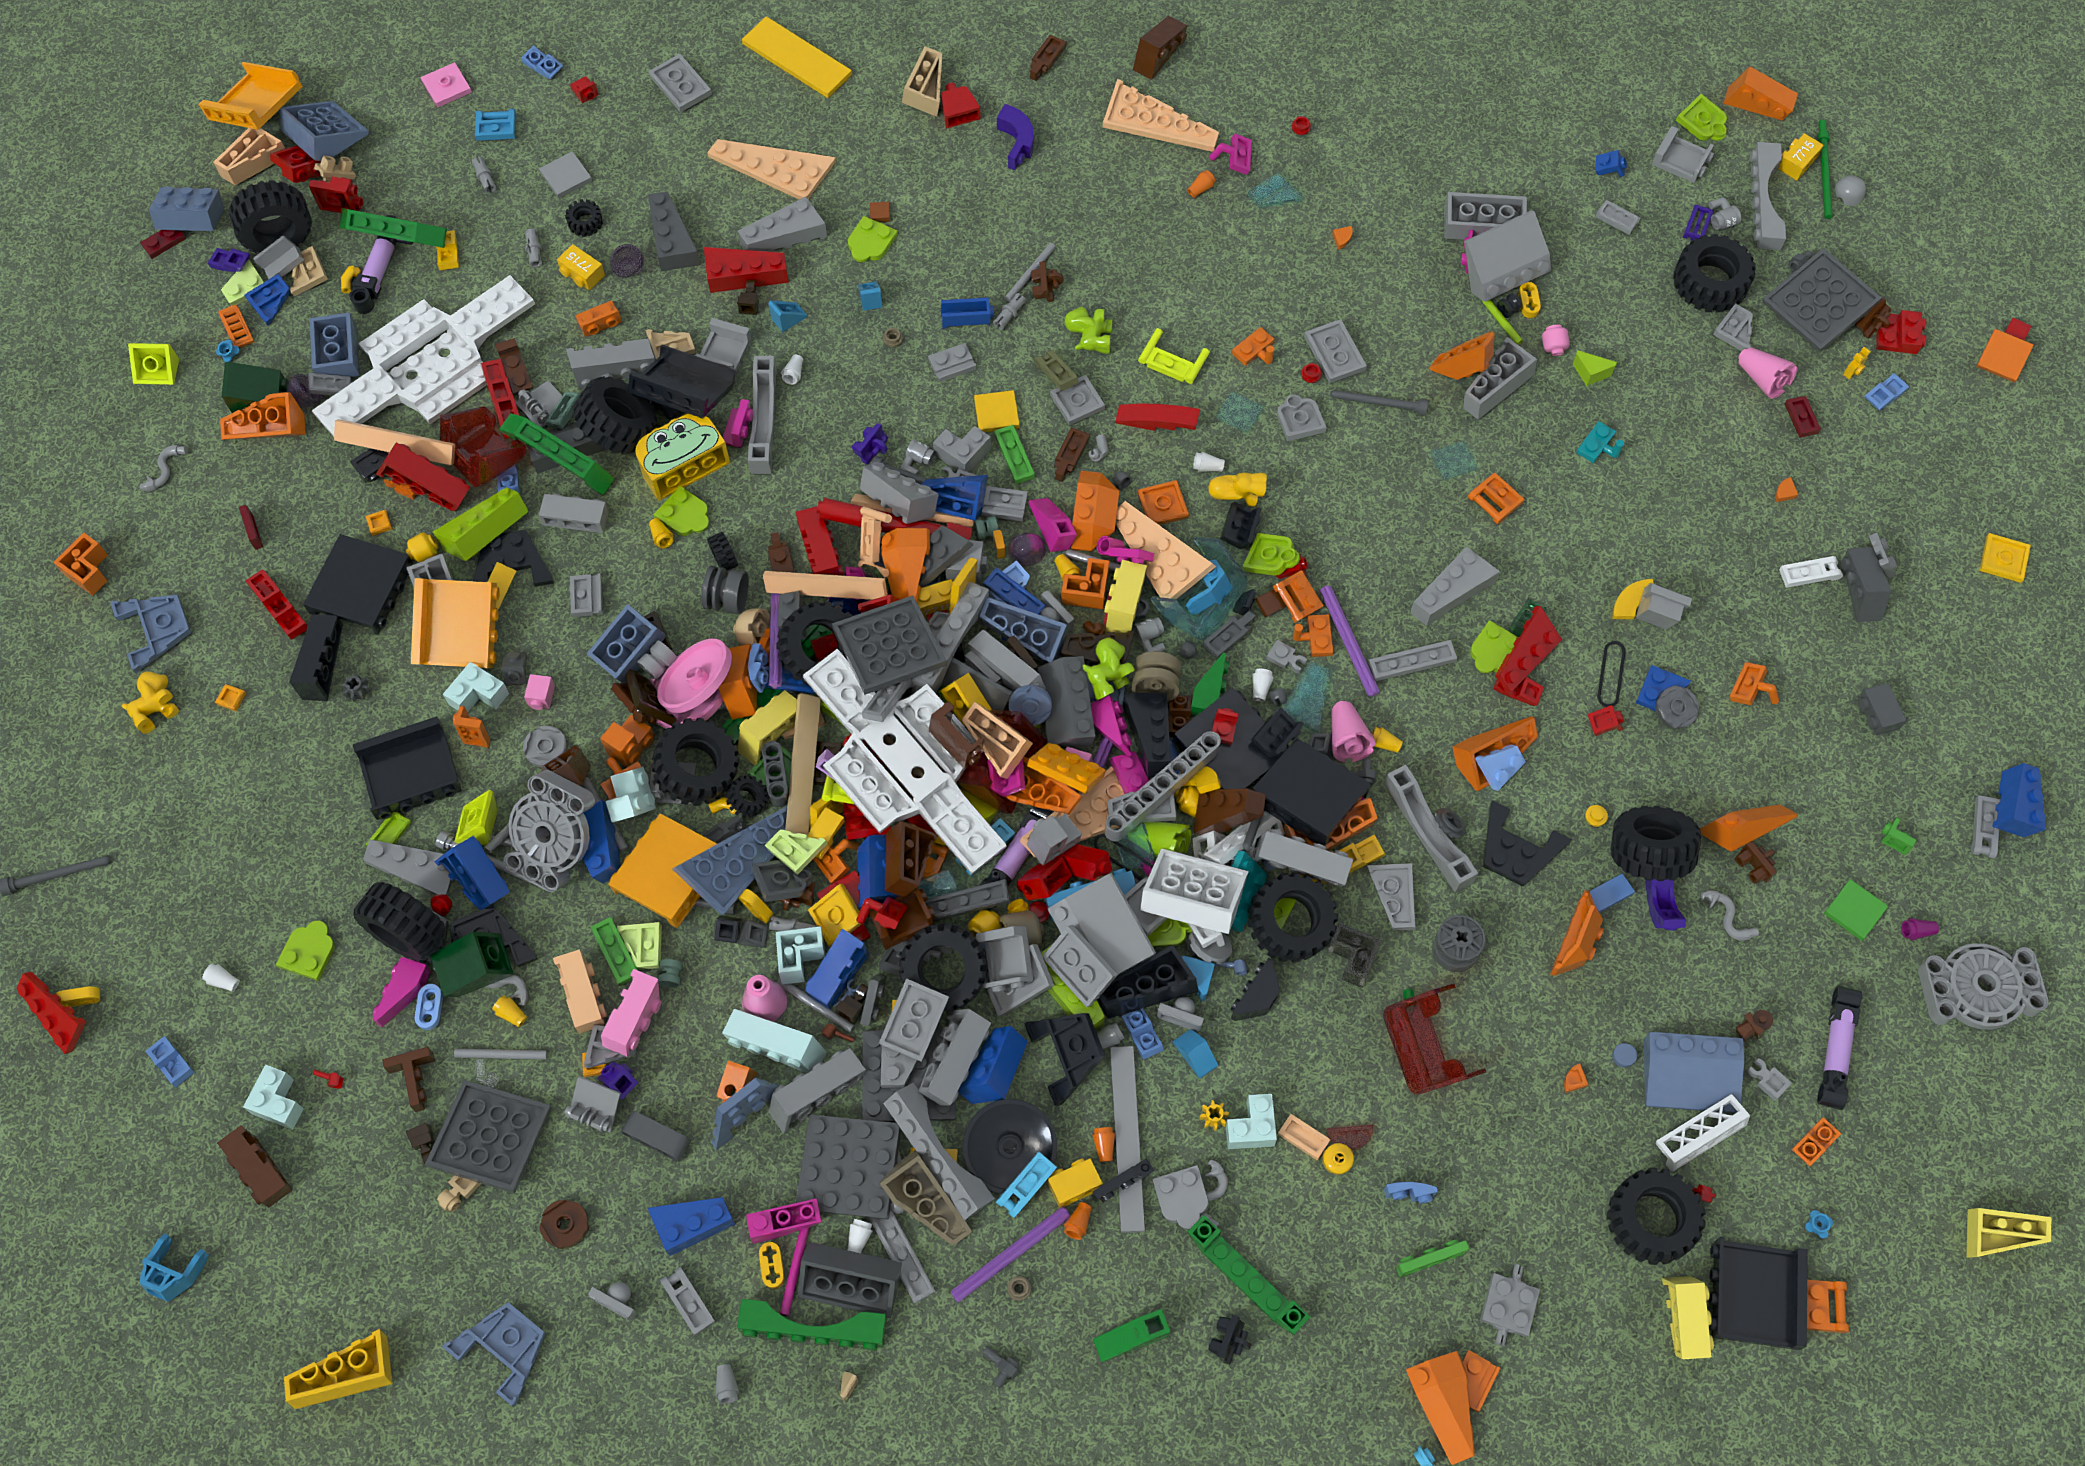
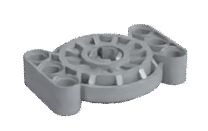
M544 770L528 780V789L531 793L522 797L514 805L510 813L509 835L515 850L505 855L503 863L510 872L546 891L554 892L569 882L570 875L567 869L576 865L584 857L588 849L590 839L589 826L583 812L594 806L595 798L587 789L552 771Z
M1973 943L1954 950L1945 960L1939 956H1930L1918 968L1929 1016L1937 1025H1945L1955 1017L1968 1026L1993 1030L2011 1023L2021 1013L2028 1017H2034L2046 1009L2049 1004L2036 955L2027 947L2019 948L2010 956L2007 952L1995 946ZM1959 954L1958 959H1951L1953 956ZM2018 957L2023 959L2025 964L2021 963ZM1928 965L1932 966L1936 972L1931 971ZM2024 979H2027L2030 982L2031 986L2028 985ZM1978 980L1992 988L1988 991L1982 990L1978 985ZM1934 987H1937L1941 991V994L1937 993ZM2030 1000L2037 1005V1008L2031 1004ZM1940 1009H1943L1947 1013V1016L1943 1015ZM2009 1013L2014 1014L2011 1018L2007 1019Z

